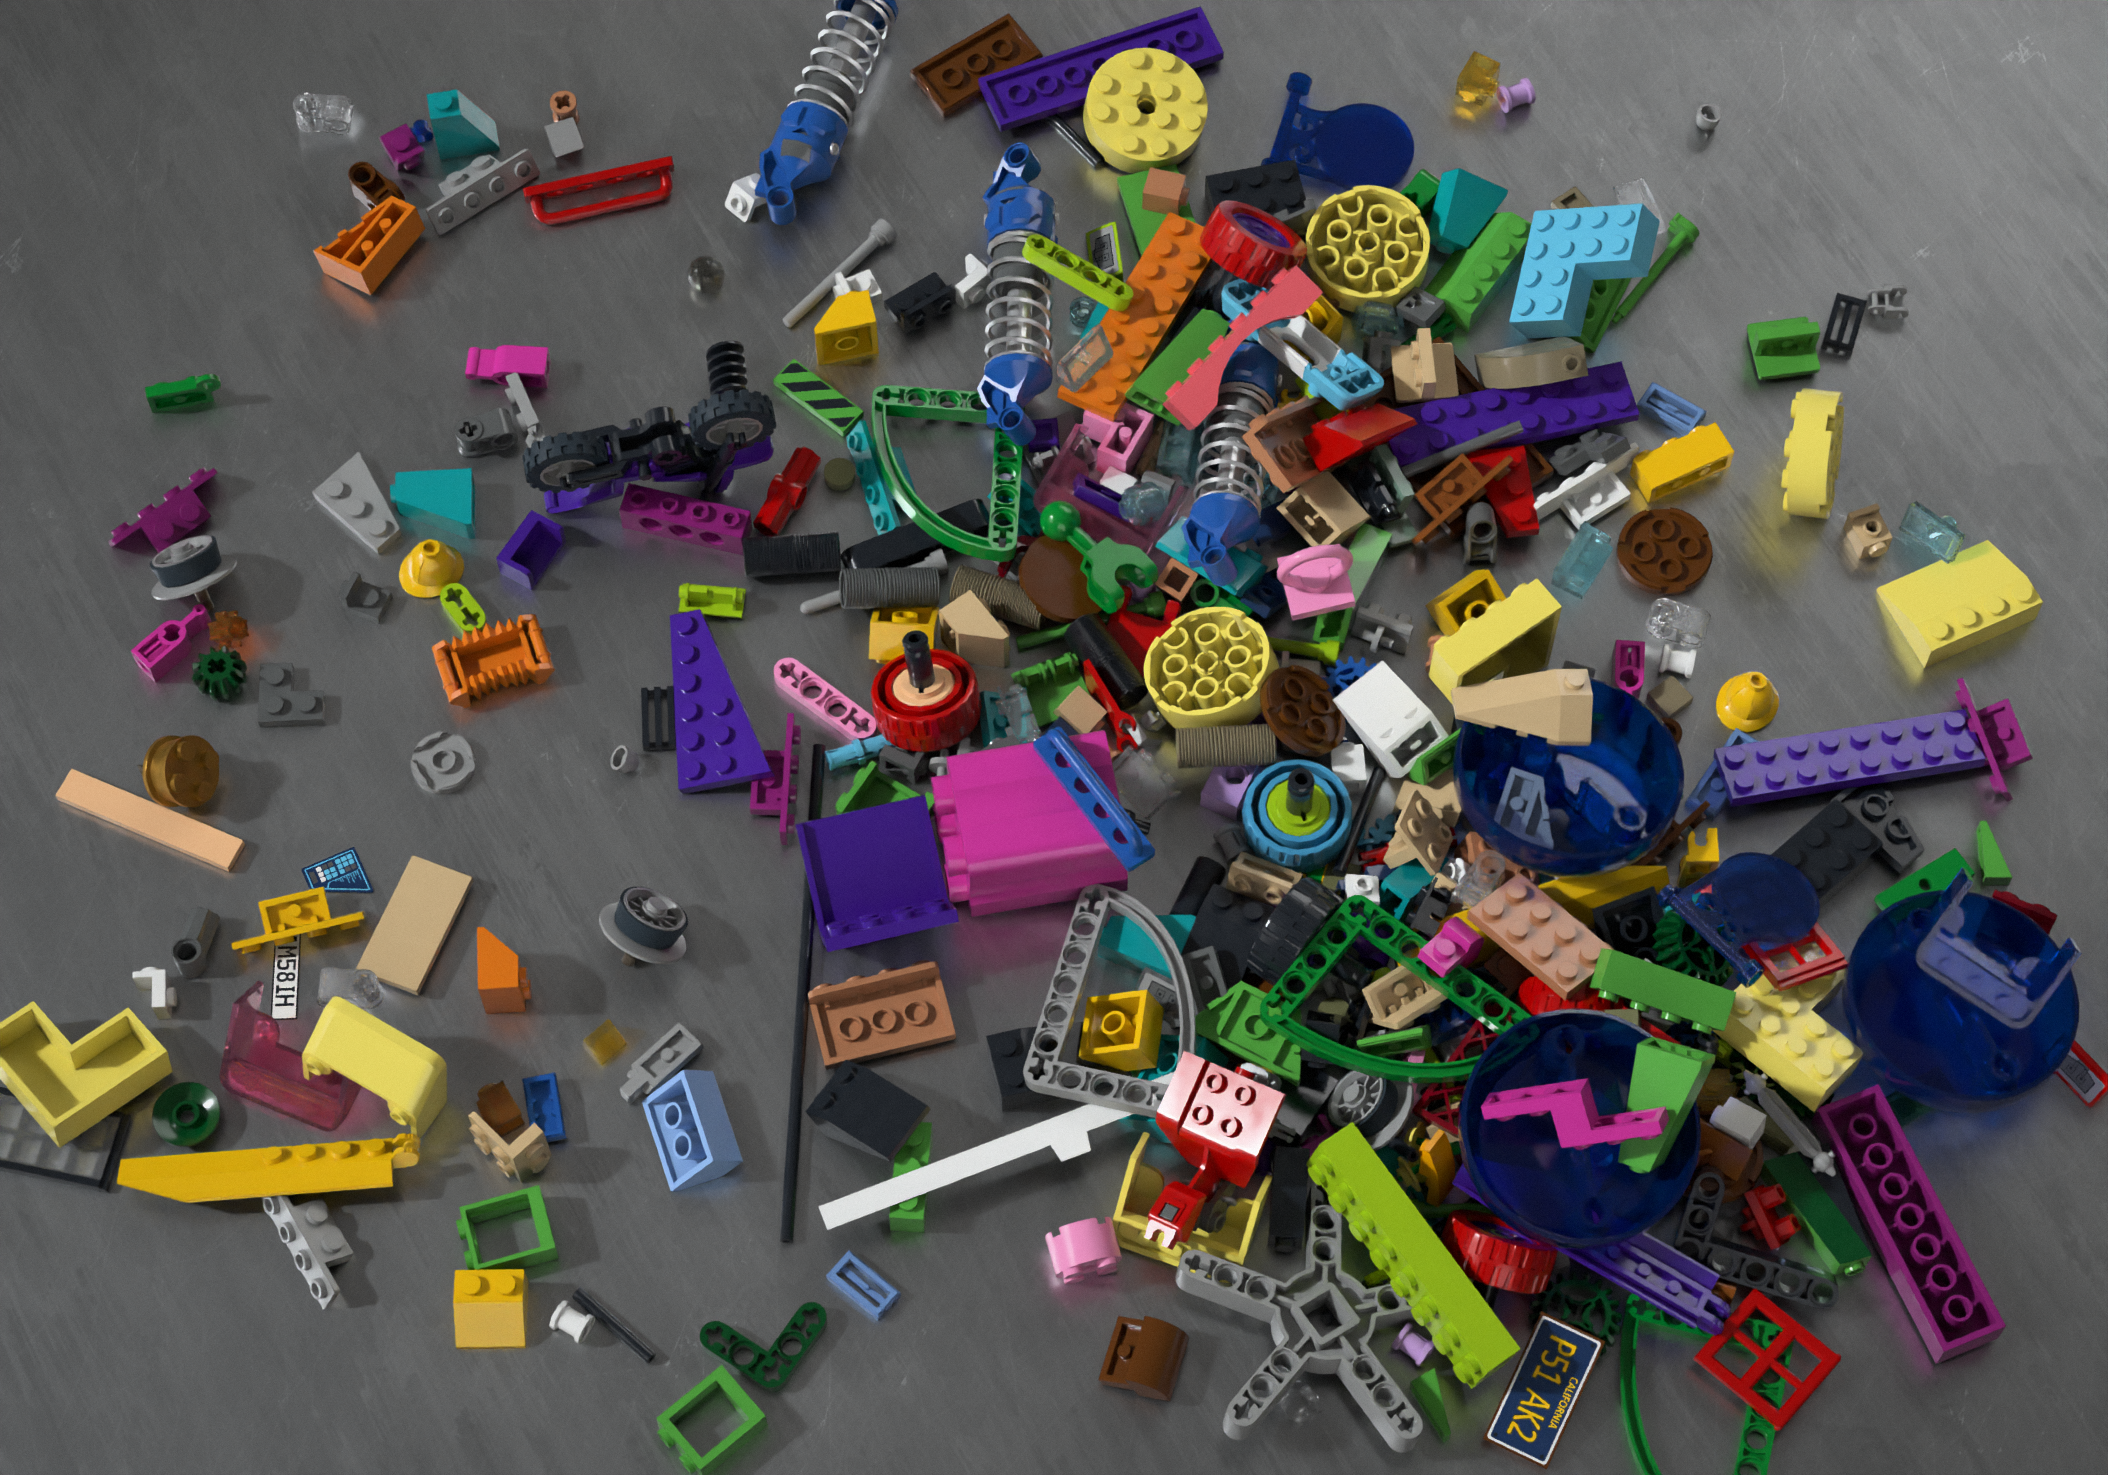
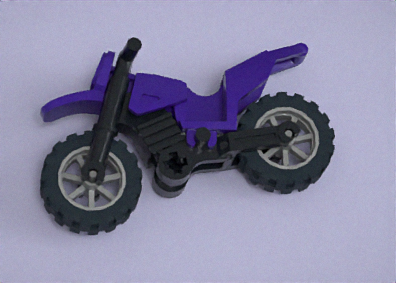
M731 390L725 391V394L719 395L717 393L711 395L708 400L703 399L699 401L698 406L691 408V413L688 414L689 422L686 424L680 419L676 421L672 408L661 406L652 408L645 413V424L642 425L640 418H634L629 421L630 428L621 430L615 425H608L582 432L574 431L572 434L563 432L558 433V436L554 437L551 435L543 438V441H535L531 444V448L527 447L524 451L525 455L522 456L526 482L530 483L532 488L538 487L539 491L545 492L543 495L546 512L551 514L577 509L622 496L625 482L646 481L651 478L653 482H698V499L711 502V491L714 489L715 493H723L724 490H727L733 479L734 470L766 462L772 457L774 446L771 435L774 433V429H776L772 400L766 394L761 395L759 391L751 393L749 390H740L739 392Z

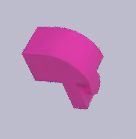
M1456 916L1448 920L1444 924L1442 931L1421 948L1418 958L1444 978L1459 964L1466 968L1477 959L1484 944V938Z

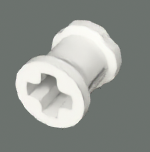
M1664 644L1658 672L1663 673L1665 670L1685 674V678L1690 679L1694 668L1696 650L1691 649L1690 652L1672 649L1669 644Z
M563 1300L554 1311L549 1327L553 1330L559 1328L574 1337L576 1343L581 1344L590 1333L595 1322V1316L591 1314L583 1315L572 1309L568 1301Z

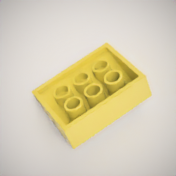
M1989 540L1880 586L1876 590L1924 668L2035 620L2043 604L2042 599L2028 577Z

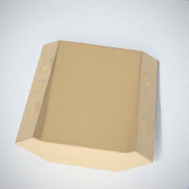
M1452 766L1425 786L1410 779L1408 772L1392 812L1398 813L1399 809H1403L1410 792L1417 789L1423 798L1430 802L1433 811L1442 823L1453 828L1460 821L1478 771Z

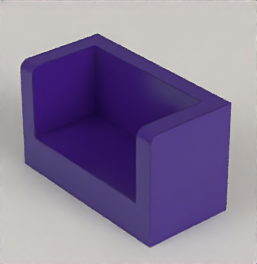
M531 510L496 557L499 572L532 590L566 543L564 528Z

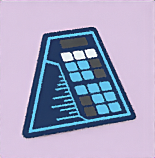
M354 847L304 867L301 870L309 889L324 886L325 892L372 893L374 891Z

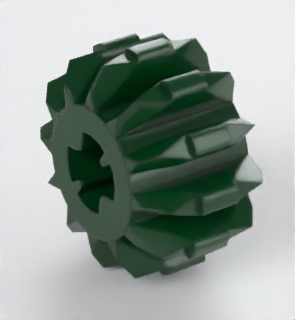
M224 645L219 652H216V649L211 646L210 654L199 653L198 658L200 662L192 663V669L195 673L192 675V680L203 696L209 694L211 699L216 701L220 695H223L229 701V693L234 691L240 694L241 687L239 684L247 683L245 673L247 665L245 661L241 660L240 653L236 650L230 652L228 647Z

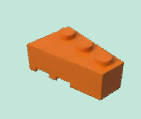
M390 196L360 217L362 222L349 231H346V229L340 231L337 234L338 239L323 248L320 245L313 250L325 274L372 295L425 230L416 206L394 196Z

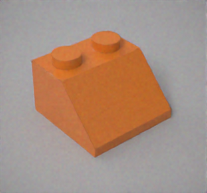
M477 927L478 991L486 1014L526 1012V1000L532 999L531 980H528L527 967H521L518 955L485 927Z

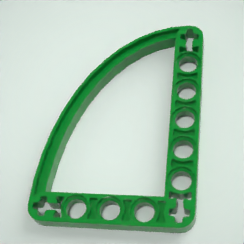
M881 385L876 387L872 393L871 410L872 437L876 458L885 482L904 512L927 534L947 547L984 560L998 562L1012 560L1015 557L1017 548L1023 445L1018 446L1014 444L1006 434L1002 433L1000 427L995 428L988 538L968 533L939 517L913 491L894 456L887 430L886 416L987 423V409L979 411L972 408L975 404L984 405L979 393L976 391ZM918 399L924 401L925 404L915 406L910 404V401ZM952 402L956 406L953 408H945L941 406V403ZM1003 451H1011L1016 455L1014 457L1007 458L1002 456L1000 453ZM1008 473L1013 475L1015 478L1011 480H1003L999 477V475ZM1007 496L1012 498L1013 501L1002 503L997 498ZM1000 519L1009 520L1012 524L1009 526H1000L996 523V521ZM999 538H1006L1005 547H999Z
M1354 895L1345 900L1260 1004V1018L1267 1027L1313 1055L1366 1075L1411 1083H1447L1485 1075L1519 1056L1532 1042L1537 1029L1535 1019L1530 1014L1460 964L1444 978H1436L1430 974V967L1418 957H1406L1402 953V948L1406 944H1416L1421 950L1428 941L1362 895ZM1359 907L1364 908V917L1359 914L1355 918L1351 916V908L1355 910L1359 909ZM1367 919L1372 920L1369 928H1366ZM1381 924H1387L1393 928L1394 934L1390 938L1382 939L1376 935L1375 929ZM1339 929L1346 934L1347 938L1341 944H1334L1328 940V933ZM1361 935L1507 1041L1479 1056L1460 1061L1412 1063L1369 1055L1345 1047L1318 1035L1291 1018ZM1313 954H1320L1325 958L1326 964L1322 968L1314 969L1308 965V957ZM1291 979H1300L1305 983L1306 987L1301 993L1294 994L1288 991L1286 984ZM1464 982L1470 983L1475 987L1476 992L1471 997H1462L1457 993V986ZM1282 995L1286 1000L1281 1006L1282 1015L1275 1014L1272 1017L1269 1016L1268 1007L1276 1008L1281 1002ZM1496 1002L1502 1007L1503 1013L1498 1017H1490L1484 1012V1006L1487 1003ZM1508 1014H1513L1511 1016L1512 1023L1507 1020L1506 1026H1503L1502 1024L1506 1021ZM1513 1024L1518 1027L1522 1026V1024L1527 1025V1034L1522 1032L1516 1035Z
M1632 1293L1625 1305L1619 1342L1618 1383L1621 1413L1628 1444L1640 1474L1662 1475L1651 1453L1639 1410L1636 1386L1638 1326L1705 1343L1714 1334L1704 1332L1698 1325L1695 1329L1684 1322L1679 1325H1673L1667 1321L1665 1317L1666 1312L1663 1310L1659 1313V1320L1653 1319L1656 1313L1653 1311H1656L1657 1307ZM1639 1301L1645 1302V1308L1649 1309L1645 1310L1643 1315L1637 1314V1308L1634 1307ZM1728 1317L1724 1319L1720 1318L1719 1320H1722L1721 1322L1724 1323L1728 1319ZM1749 1317L1742 1324V1326L1751 1330L1752 1340L1764 1350L1772 1343L1768 1340H1773L1774 1336H1778L1783 1330L1777 1324ZM1731 1337L1723 1346L1754 1355L1734 1337ZM1793 1342L1777 1359L1787 1369L1789 1368ZM1780 1376L1778 1382L1771 1384L1765 1382L1761 1377L1752 1389L1769 1401L1777 1410H1780L1786 1380ZM1748 1404L1732 1475H1741L1740 1468L1744 1465H1752L1758 1469L1759 1475H1767L1776 1430L1770 1422L1759 1415ZM1751 1432L1761 1433L1766 1439V1446L1761 1449L1752 1448L1748 1444L1747 1435Z

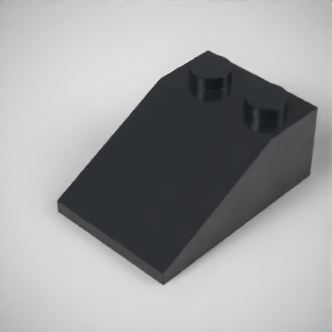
M1213 883L1198 912L1181 956L1215 946L1228 990L1240 981L1245 982L1251 971L1247 965L1250 951L1260 931L1274 911V907Z
M1654 886L1592 908L1598 938L1610 944L1615 951L1642 960L1646 958L1653 964L1663 967L1661 962L1655 961L1659 954L1658 951L1652 948L1657 942L1652 934L1658 929L1656 924L1664 916Z
M845 1060L805 1112L825 1136L891 1162L931 1109L922 1101L870 1069Z

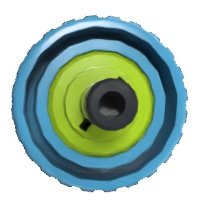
M1296 759L1276 763L1264 769L1261 774H1258L1247 790L1242 810L1243 833L1247 839L1248 846L1253 849L1258 858L1298 873L1320 869L1336 859L1349 837L1352 825V801L1350 800V794L1343 781L1333 771L1321 764Z

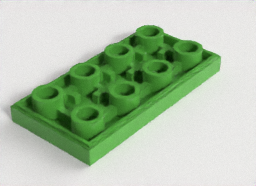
M1176 164L1155 168L1179 174ZM1149 170L1117 177V184L1141 256L1167 216L1166 214L1142 209L1143 190ZM1188 201L1187 206H1181L1178 216L1196 223Z

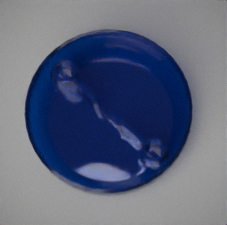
M1590 677L1593 707L1591 743L1589 746H1557L1546 743L1547 738L1529 733L1527 737L1516 735L1517 730L1502 726L1493 729L1464 721L1454 750V789L1461 809L1473 829L1488 846L1507 860L1527 870L1546 876L1559 878L1597 877L1613 873L1633 864L1653 850L1666 835L1678 812L1683 794V760L1677 743L1663 721L1647 705L1633 695L1609 683ZM1511 767L1543 777L1546 804L1550 818V830L1554 843L1552 850L1519 838L1494 820Z
M1957 890L1931 891L1907 897L1880 912L1866 926L1848 957V965L1842 981L1841 999L1844 1019L1852 1041L1861 1049L1864 1061L1880 1079L1903 1096L1922 1105L1955 1113H1982L2013 1106L2030 1097L2051 1079L2066 1059L2076 1037L2080 1004L2075 979L2065 956L2054 940L2037 923L2019 910L1997 899L1978 893Z
M1560 1009L1544 1012L1517 1023L1497 1037L1483 1052L1471 1070L1464 1086L1458 1115V1141L1462 1161L1472 1185L1489 1209L1505 1224L1539 1243L1571 1250H1594L1611 1247L1637 1237L1661 1221L1677 1204L1690 1183L1700 1152L1701 1125L1696 1100L1664 1164L1649 1173L1634 1172L1629 1169L1628 1165L1618 1162L1621 1143L1609 1145L1607 1142L1595 1143L1588 1148L1580 1150L1573 1147L1561 1148L1551 1110L1540 1116H1530L1529 1113L1516 1115L1514 1118L1506 1121H1498L1496 1118L1484 1120L1481 1106L1489 1093L1588 1078L1599 1116L1625 1113L1637 1044L1653 1037L1650 1033L1632 1022L1605 1012L1588 1009ZM1564 1040L1571 1046V1054L1566 1053ZM1592 1210L1600 1219L1598 1224H1594Z

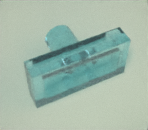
M1918 501L1909 504L1898 529L1947 564L1955 561L1966 537L1964 533L1957 529V522L1952 516L1945 515L1939 517Z

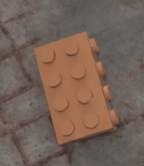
M1306 395L1296 403L1292 401L1281 409L1279 407L1275 408L1266 416L1263 413L1248 424L1251 429L1242 436L1251 449L1252 456L1263 465L1270 475L1271 482L1282 493L1299 487L1326 471L1332 472L1341 468L1348 462H1343L1319 472L1302 439L1313 432L1311 429L1312 425L1320 422L1313 409L1323 401L1322 398H1309Z
M1521 873L1514 876L1468 911L1467 919L1565 1001L1591 982L1601 948L1613 949L1610 944L1603 942L1584 923L1575 919L1560 903L1553 901L1540 890L1537 884L1529 881Z
M920 960L913 963L911 967L903 969L887 968L880 971L878 975L869 977L854 976L847 979L846 982L836 985L830 983L820 984L808 992L809 1005L826 1070L840 1067L845 1060L858 1063L956 1039L937 961Z

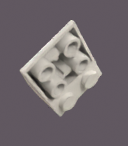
M1384 661L1379 662L1333 699L1379 766L1386 771L1388 778H1402L1412 769L1417 758L1449 737L1432 711Z

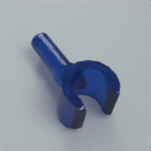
M425 120L415 121L410 128L412 134L416 135L420 143L429 142L434 138L432 130Z

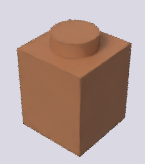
M1150 167L1143 190L1142 209L1166 215L1169 212L1179 215L1181 206H1187L1190 188L1185 187L1186 175Z
M1171 557L1155 582V586L1184 605L1191 594L1193 584L1200 580V576Z

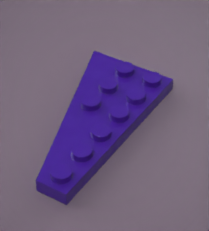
M700 609L670 615L679 791L682 794L774 777V772L752 727L753 724L730 677L728 667L719 652L717 642L705 615Z

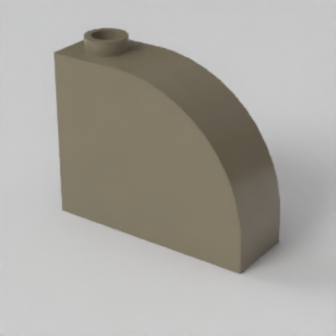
M1557 337L1474 355L1478 381L1485 388H1522L1588 376L1584 345L1567 337Z

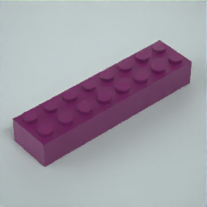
M1879 1084L1817 1108L1811 1124L1821 1143H1828L1831 1151L1835 1153L1834 1159L1849 1197L1935 1363L1938 1364L1998 1339L2006 1325Z

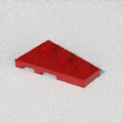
M1525 447L1477 450L1465 455L1483 477L1508 455L1513 458V461L1508 464L1511 471L1498 482L1492 478L1486 483L1484 487L1487 491L1484 495L1493 508L1495 518L1507 538L1539 535L1540 527L1537 511L1534 508L1535 501Z

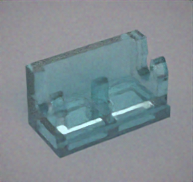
M1166 419L1164 420L1157 460V468L1161 469L1163 476L1172 479L1173 474H1178L1182 476L1185 484H1194L1201 443L1200 439L1203 432L1201 423L1189 431L1182 423L1177 426Z
M1584 521L1555 567L1551 584L1582 600L1612 553L1613 547L1608 545L1612 538Z

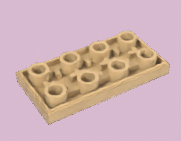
M412 855L356 967L357 973L418 995L474 882L473 877Z

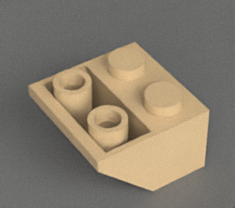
M1329 471L1301 485L1277 507L1283 517L1311 547L1318 545H1341L1371 518Z
M969 590L939 610L941 640L952 653L961 656L969 664L1000 668L1010 665V632L1001 620L996 621L990 614L991 609L982 597L977 598Z

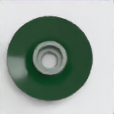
M182 1082L169 1087L158 1097L152 1111V1122L157 1134L165 1142L179 1147L193 1146L203 1142L215 1131L220 1120V1105L215 1094L208 1087L196 1082ZM186 1115H194V1119L191 1122H183V1118Z

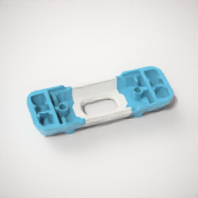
M1240 278L1224 285L1221 293L1222 311L1231 320H1234L1241 312L1246 316L1253 308L1250 302L1262 290L1267 293L1270 289L1253 285ZM1302 315L1295 319L1279 320L1256 329L1246 338L1249 341H1258L1308 383V391L1311 395L1318 398H1326L1339 410L1346 411L1367 402L1380 392L1384 386V380L1379 373L1353 352L1346 354L1342 348ZM1283 340L1290 341L1314 361L1315 365L1312 366Z

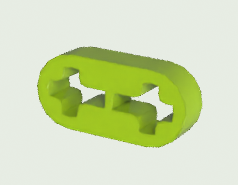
M459 583L446 585L440 592V601L444 611L461 634L465 630L472 635L474 629L472 624H467L465 617L467 614L474 621H478V625L475 627L483 632L485 623H487L486 615L469 591ZM452 595L457 598L460 597L462 606L458 607L454 601H450L449 597Z

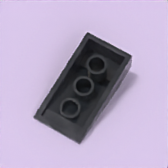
M1084 1022L1073 1023L1061 1062L1132 1077L1131 1071H1124L1081 1059L1079 1057ZM1037 1027L1018 1028L986 1036L987 1053L1002 1112L1061 1098L1032 1091L1026 1085L1023 1069ZM1045 1039L1041 1042L1039 1048L1042 1051L1050 1052L1056 1049L1058 1042L1054 1039ZM1041 1060L1038 1074H1033L1034 1080H1039L1040 1076H1045L1044 1062ZM1070 1075L1063 1080L1062 1085L1068 1089H1073L1080 1084L1081 1079L1076 1075ZM1102 1082L1096 1086L1095 1090L1113 1085L1108 1082Z

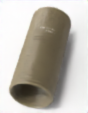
M963 564L957 569L950 589V603L971 590L977 598L982 597L986 600L991 609L990 614L993 617L995 616L996 618L998 617L999 619L1011 621L1032 629L1035 628V630L1043 628L1047 617L1036 610V606L1028 598L1024 589H1021L1020 582H1015V580L1012 581V579L1009 580L1005 577L1002 578L1001 576L998 577V575L995 576L994 574L991 575V573L970 568Z
M1268 724L1177 728L1178 769H1186L1187 767L1193 769L1197 767L1206 768L1208 765L1210 768L1211 763L1213 768L1215 764L1217 768L1219 765L1220 767H1236V765L1242 767L1243 765L1259 766L1260 764L1265 766L1266 764H1276V735Z

